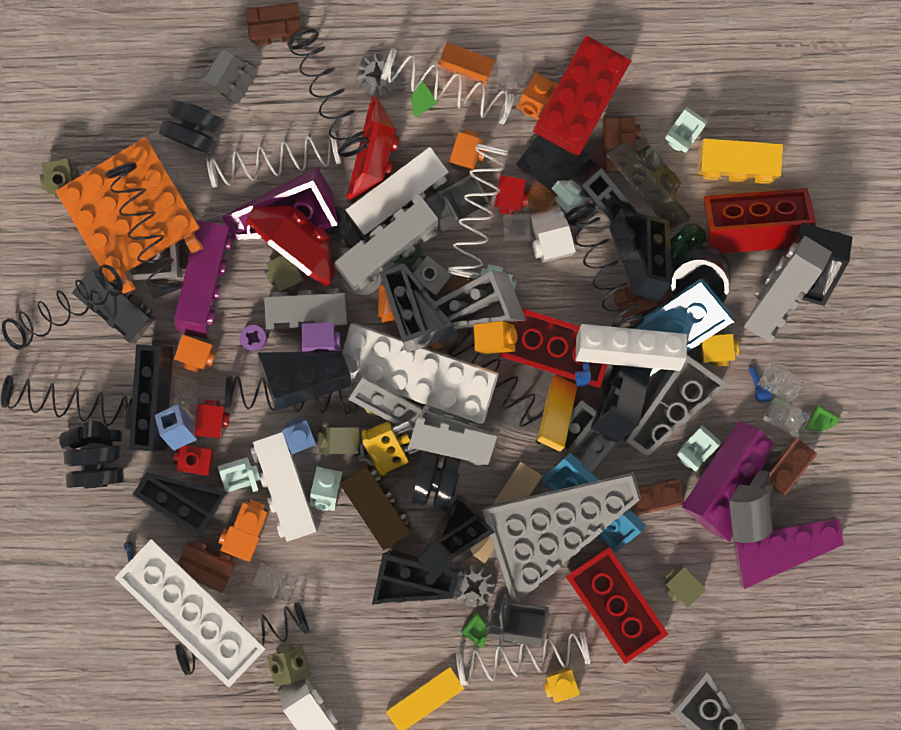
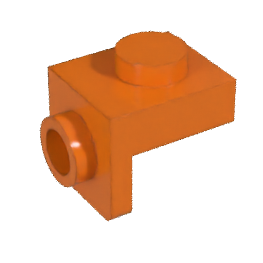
M535 72L520 98L517 109L527 116L538 120L558 84Z

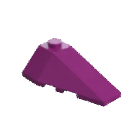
M319 168L285 182L222 217L226 226H229V231L234 240L261 238L255 229L246 223V219L253 207L291 206L294 210L302 212L313 225L323 230L338 225L331 189Z

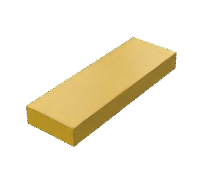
M556 374L550 380L537 441L561 451L566 443L577 385Z
M449 666L386 710V713L398 730H406L464 690L465 687L461 686L459 678Z

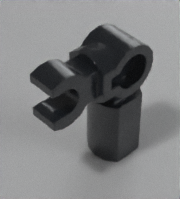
M335 207L338 225L324 231L327 233L329 230L334 231L336 228H339L338 234L348 248L351 249L361 240L365 239L352 222L348 223L347 212L343 208Z
M88 421L83 424V427L79 426L61 433L59 442L61 448L66 450H74L89 443H102L112 446V441L122 442V432L114 429L110 430L99 421Z

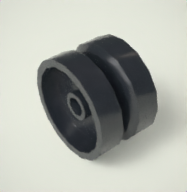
M172 99L167 112L170 116L181 122L179 124L170 120L163 121L159 134L180 144L212 155L217 142L211 136L204 134L203 131L214 134L221 133L225 120L197 105Z
M694 246L686 249L678 257L674 267L671 285L674 296L702 278L723 303L728 295L731 282V265L727 257L718 249L710 246Z
M121 445L63 451L65 465L81 466L82 470L70 471L65 475L67 488L107 487L108 484L125 482L123 468L107 467L106 463L118 462L122 459Z
M425 451L411 503L425 506L428 503L430 492L433 491L436 492L433 500L434 509L447 512L451 496L454 497L460 474L457 472L461 459L445 456L443 466L439 468L437 465L440 454Z

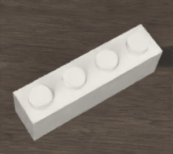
M429 147L347 208L346 211L362 233L367 236L377 227L383 225L389 218H392L393 214L399 209H403L411 202L414 205L412 199L418 194L424 199L427 197L424 192L432 186L435 190L448 181L446 176L449 172Z
M581 324L576 337V361L680 371L687 355V334Z
M283 432L253 442L254 447L250 448L254 462H260L263 471L259 473L263 488L268 487L271 497L267 498L271 512H277L280 522L276 523V527L280 537L285 536L288 542L317 532L318 529Z

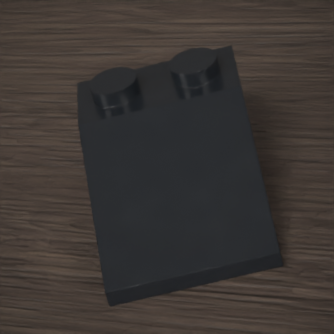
M801 223L793 242L798 244L806 236L832 252L824 270L802 298L804 301L825 306L850 261L853 237L815 225Z

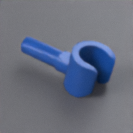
M583 362V371L575 372L577 386L589 384L591 379L590 362Z
M755 367L749 368L755 386L756 399L759 402L770 401L772 399L771 388L762 387Z

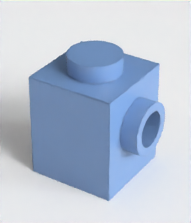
M178 404L155 415L160 436L173 450L197 440L192 419Z
M299 417L287 422V428L282 430L291 454L317 445L308 420L302 422Z

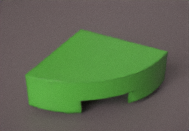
M424 81L421 82L412 95L411 105L416 118L438 104Z
M817 405L804 428L812 431L827 430L835 426L841 418Z
M476 612L461 633L482 649L487 639V626L480 613Z

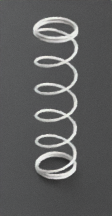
M391 49L381 75V80H386L388 77L389 83L394 81L406 62L413 58L412 91H415L429 71L436 67L435 100L441 97L451 81L459 75L458 109L463 107L476 87L482 84L483 95L480 116L483 118L502 93H505L506 100L498 123L504 125L513 105L514 94L510 93L508 95L506 91H501L483 114L485 100L484 83H477L460 105L462 77L460 73H456L437 97L439 80L437 64L432 65L425 72L414 88L416 69L414 55L409 56L390 80L391 67L397 52L396 49Z
M331 132L332 136L337 138L336 132ZM307 136L302 169L298 166L288 144L283 141L281 144L278 174L274 171L262 146H258L254 178L250 176L240 154L235 150L233 153L230 183L225 180L215 158L212 155L207 156V167L212 188H218L215 166L223 181L228 186L232 184L236 154L247 176L252 181H255L258 175L260 149L273 174L279 176L282 171L284 144L297 169L302 172L306 167L308 139L320 162L325 167L330 163L331 142L336 164H341V157L337 153L339 149L338 141L329 136L327 164H325L313 140Z
M478 143L475 147L478 153L497 162L503 167L491 169H474L471 170L469 173L472 177L476 178L477 180L496 189L497 192L466 194L464 198L468 202L474 204L475 206L487 211L492 216L460 219L459 223L461 225L478 233L479 235L486 238V240L477 242H457L454 243L453 246L460 252L476 259L481 264L476 266H454L449 267V270H447L448 273L473 279H477L481 275L463 269L479 268L483 266V262L474 255L458 248L456 245L483 244L488 242L489 239L483 233L471 228L470 226L462 223L461 221L491 219L494 217V214L487 208L471 201L467 197L496 195L500 193V190L491 183L475 176L472 172L499 171L505 169V165L503 163L481 152L480 150H485L502 155H508L509 152L505 149Z
M580 632L581 644L575 634L571 633L569 636L566 666L563 664L553 641L548 637L544 643L541 670L527 644L525 646L535 667L542 673L545 667L547 640H549L559 662L566 669L569 664L571 637L574 636L583 654L584 662L587 665L590 664V656L585 632ZM521 644L520 646L517 675L514 672L504 649L501 646H498L495 655L493 679L490 677L480 654L478 653V651L474 650L471 658L469 683H467L465 679L461 653H456L457 667L461 686H469L471 684L475 653L477 654L487 677L493 682L495 680L497 672L499 648L503 652L511 672L514 676L518 677L521 669L523 644Z

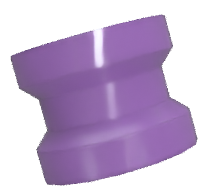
M249 325L241 331L240 342L247 350L258 351L266 345L268 340L267 333L261 326Z

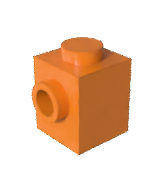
M465 129L464 133L458 132L449 164L467 170H474L477 161L482 162L484 158L475 149L477 143L483 144L484 139L479 138L480 134Z
M182 334L174 359L185 363L183 368L198 373L199 369L206 370L207 365H213L217 352L213 350V344Z
M253 499L250 502L245 501L241 506L233 527L258 537L261 534L270 510L264 509L265 504Z
M231 525L229 530L224 528L218 542L223 544L220 551L250 562L261 536L257 537L234 528V525Z

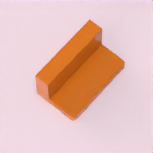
M446 42L437 66L442 70L453 74L460 73L461 77L478 83L483 82L484 85H487L495 60Z

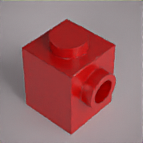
M500 175L498 183L500 193L496 194L494 208H499L498 213L514 216L515 211L520 212L521 206L526 207L529 192L524 191L525 179Z
M205 399L204 404H198L195 422L196 436L223 437V429L229 426L230 413L226 412L225 406H220V401Z
M193 445L182 446L180 449L175 450L173 464L177 465V471L208 476L211 473L214 449Z

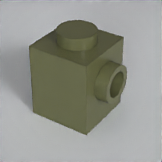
M277 252L269 256L271 261L266 263L268 269L264 272L271 285L276 283L279 292L304 282L299 268L282 254Z
M319 427L316 439L319 453L358 454L359 428Z
M683 565L679 568L674 566L665 575L667 580L664 584L668 587L665 592L675 603L680 599L687 608L706 591V588Z

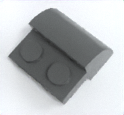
M581 400L572 411L565 447L561 451L565 455L571 453L594 475L622 439L617 442L591 429L596 411Z
M759 470L750 486L739 484L729 500L733 541L741 543L757 542L772 533V517L775 506L771 501L773 485L770 483L769 472Z

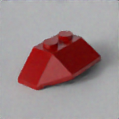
M371 96L363 128L365 133L361 136L367 137L370 142L368 147L356 156L346 196L347 200L351 201L384 182L385 176L390 177L394 163L389 161L391 151H397L400 136L396 135V128L375 96ZM366 141L360 142L359 147L362 146Z
M291 206L253 207L246 219V223L253 227L263 240L299 269L328 287L335 274L331 238L328 237L327 233L322 228L313 225L302 212L294 210Z

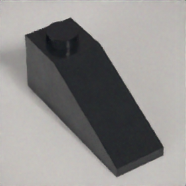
M591 159L570 176L610 223L621 208L637 212L604 170Z

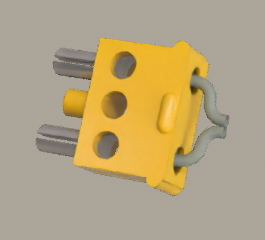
M407 420L393 426L390 421H387L369 430H362L363 444L360 446L361 454L357 456L359 461L366 462L371 467L376 466L382 476H385L386 472L409 463L408 455L419 449L408 447L409 445L404 447V444L410 442V437L408 433L398 436V434L411 429V423ZM364 447L374 463L370 462L367 458H363L365 453Z

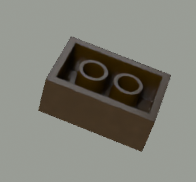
M366 465L342 481L340 486L384 551L410 534L411 529L409 526L412 525V522L404 510L399 512L395 504L398 501L390 489L385 491L380 482L383 481V478L376 467L371 469L369 465Z

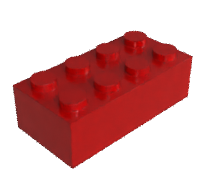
M585 35L532 132L579 157L632 60Z
M521 308L526 320L509 322L514 325L517 332L515 351L500 353L499 357L576 380L575 372L583 371V362L576 361V337L580 326ZM590 362L591 379L588 385L601 387L608 364Z
M608 545L564 574L624 664L669 635Z

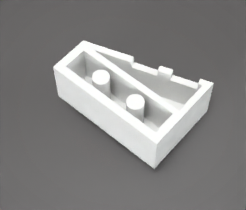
M559 205L529 212L536 241L532 243L536 259L541 258L542 263L571 256L576 252L569 224Z
M307 678L287 684L277 690L283 711L297 730H340L335 714L331 709L327 710L323 704L322 696L317 689H313Z

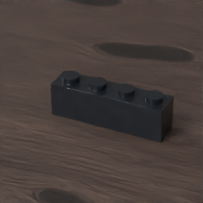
M136 344L129 440L130 450L166 451L167 443L159 434L155 415L169 408L173 346Z

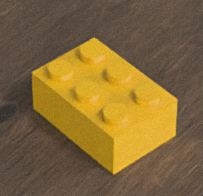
M703 139L699 142L696 174L703 175L702 179L718 180L721 176H727L731 182H744L747 178H754L755 183L770 184L781 176L783 144Z

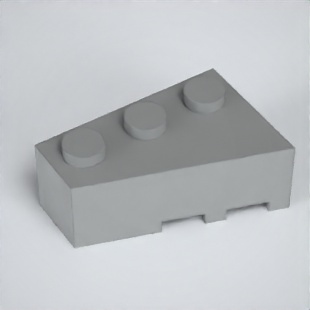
M425 405L417 417L408 447L467 460L475 465H488L501 429L484 423L479 424Z

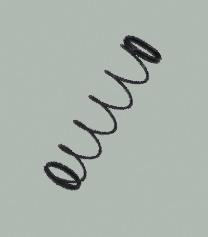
M314 28L302 30L294 34L288 40L287 45L294 55L306 56L300 64V73L304 76L316 77L309 87L310 94L314 97L326 98L319 108L320 116L327 119H336L329 129V136L336 140H347L339 147L338 155L343 158L354 156L365 150L370 141L367 137H359L365 131H360L347 138L332 136L331 129L341 118L353 114L355 110L347 111L341 116L328 117L322 114L321 109L324 103L329 98L343 93L345 89H339L326 96H318L312 93L311 88L314 82L320 76L333 72L335 67H331L316 75L305 74L302 71V64L310 55L317 54L325 49V46H321L307 54L295 53L293 50L305 48L314 43L319 37L318 30ZM316 33L308 41L292 45L297 38L305 34ZM366 141L362 146L353 151L341 153L344 149L355 143Z
M130 162L115 167L104 175L107 179L118 177L110 186L112 192L129 193L141 191L119 209L120 215L140 216L151 214L135 225L129 231L128 237L135 240L161 237L145 248L137 257V260L143 263L169 261L151 274L146 281L150 286H165L151 293L152 298H157L184 287L181 281L159 284L149 283V280L155 274L170 265L174 259H139L144 252L164 239L165 235L132 237L130 235L133 230L156 213L154 211L124 214L121 212L128 203L146 192V188L122 191L112 189L117 181L137 168L135 162Z
M591 203L577 206L566 213L565 218L569 225L582 226L574 236V243L581 247H592L584 256V265L593 269L602 268L594 277L593 286L599 290H612L602 302L603 309L610 312H621L614 319L611 327H619L629 321L640 319L636 323L625 327L635 329L645 320L641 314L631 315L617 323L615 322L621 315L637 307L638 304L616 310L607 309L604 305L606 299L614 291L628 285L629 282L610 288L596 286L595 280L598 275L608 267L618 264L619 260L603 266H589L586 264L585 260L588 254L597 246L609 242L610 239H605L592 245L577 243L576 237L579 232L587 225L600 220V217H597L586 223L574 224L586 220L596 211L595 205ZM592 208L588 213L580 217L568 219L580 210Z
M106 264L100 266L99 269H95L94 274L98 283L107 292L106 298L100 303L90 301L88 291L83 282L78 279L75 281L79 294L88 302L86 310L82 313L71 312L66 295L62 291L57 290L56 296L59 303L69 312L68 319L63 324L53 323L47 305L42 301H38L37 306L41 315L50 322L49 330L45 334L34 333L30 318L26 313L20 311L19 319L26 330L31 333V339L28 343L25 331L17 321L10 318L4 320L2 323V333L6 342L14 349L21 350L30 345L33 335L38 337L48 335L52 324L64 326L69 322L71 314L76 316L86 314L89 309V303L94 305L104 304L108 299V293L117 297L123 291V283L119 274L113 267ZM103 268L110 270L116 278L119 286L118 293L113 292L108 287L107 280L102 273ZM77 282H80L83 286L87 298L80 291ZM59 292L64 296L68 305V309L60 300L58 295ZM40 303L46 308L50 320L43 314ZM21 314L26 316L31 330L24 324ZM7 322L13 323L18 328L23 339L22 345L10 340L6 331Z
M468 330L457 342H455L448 349L447 353H449L451 357H456L475 346L474 343L469 347L465 348L464 350L452 355V353L472 334V331ZM477 352V353H476V355H475V357L473 358L471 364H473V363L475 362V360H476V358L478 357V355H479L480 352ZM494 359V360L488 362L487 364L483 365L482 367L485 368L486 366H488V365H490V364H492V363H494V362H496V361H499L498 364H497V366H496V368H495V370H494V372H497V370H498V368H499V366H500L501 360H500V359ZM514 376L499 383L495 386L494 389L498 388L499 386L503 385L504 383L512 379H516L513 387L511 388L510 392L508 393L506 399L502 404L503 410L516 405L517 403L521 402L522 400L530 396H533V399L528 409L526 410L525 414L523 415L519 423L520 427H524L542 417L543 413L522 425L523 420L525 419L527 413L529 412L530 408L532 407L535 401V394L526 395L523 398L512 403L511 405L504 407L518 382V377Z
M7 375L4 380L1 392L2 408L8 407L13 409L16 407L28 384V401L33 413H38L43 408L52 389L53 409L56 416L61 418L68 411L76 393L78 415L80 420L85 422L91 417L101 396L102 419L106 426H110L116 420L125 400V429L130 430L132 397L129 403L126 395L122 398L113 420L107 424L104 416L102 391L99 392L88 417L82 419L78 387L74 389L63 414L58 415L55 406L54 383H51L40 408L34 411L31 404L30 379L26 380L23 390L13 407L9 406L13 390V376Z
M231 375L226 377V409L231 408L237 379L242 401L247 410L253 407L263 380L268 406L272 411H275V408L271 407L264 377H261L250 407L246 405L240 377L236 376L234 383ZM338 390L344 413L349 414L351 412L352 415L356 414L357 404L351 401L350 409L346 412L341 390ZM332 393L329 394L327 404L323 411L320 408L318 397L315 398L318 410L321 413H324L327 410L331 400ZM302 402L298 410L296 409V406L293 405L295 411L299 412L303 408L305 402Z
M299 602L294 603L298 621L287 606L284 607L285 639L283 640L275 632L266 616L261 614L263 646L265 643L263 618L280 641L285 642L287 640L288 623L286 609L299 629L305 635L309 633L308 623ZM180 643L176 644L177 659L184 675L193 674L195 655L192 653L193 668L191 671L184 648Z

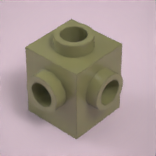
M70 158L41 163L44 173L40 174L42 189H47L48 194L55 193L56 198H59L56 190L79 177L77 168H72ZM58 174L63 177L62 183H59L56 179Z
M285 644L276 647V653L267 655L275 686L291 684L311 676L303 646L292 648L291 644Z

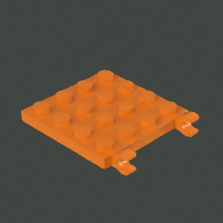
M147 137L142 138L56 190L57 195L98 265H110L119 274L123 283V294H128L136 289L127 272L143 263L137 260L138 255L161 237L141 240L128 237L129 231L151 214L140 216L120 215L119 209L141 191L129 193L112 192L110 186L118 177L105 178L104 174L107 171L126 163H136L137 168L117 181L112 189L122 191L146 188V192L128 203L121 212L124 214L154 211L156 213L133 230L130 235L132 237L165 235L164 239L140 256V260H149L182 239L185 240L191 253L195 254L203 249L194 233L200 229V226ZM107 268L102 269L108 282L116 279Z

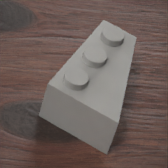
M490 271L435 301L440 310L454 325L455 330L472 328L475 324L498 321L509 323L526 320L507 272Z
M340 288L324 289V294L314 295V290L298 291L297 296H288V292H273L272 297H264L266 329L302 328V324L334 323V326L348 325L346 293H340Z

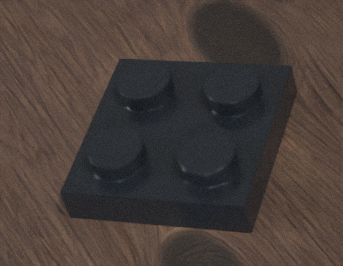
M538 135L517 161L516 165L557 196L552 187L557 181L570 180V176L578 170L589 154L582 149L579 157Z

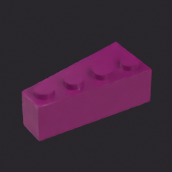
M198 220L197 223L200 229L195 231V235L203 249L195 254L190 251L183 280L184 287L181 288L174 322L177 333L207 339L210 325H213L216 310H213L215 300H219L221 293L220 277L221 275L224 276L226 272L227 260H224L226 250H231L233 236L230 235L229 226Z
M738 421L682 505V508L709 533L730 542L733 532L729 500L739 484L750 486L758 471L762 470L773 442L760 429Z
M832 517L775 527L769 536L760 541L752 543L733 541L741 587L746 589L843 546L840 520Z

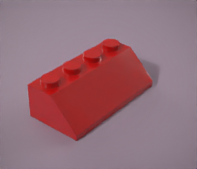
M808 188L704 196L708 246L716 248L722 253L790 248L801 223L816 226Z

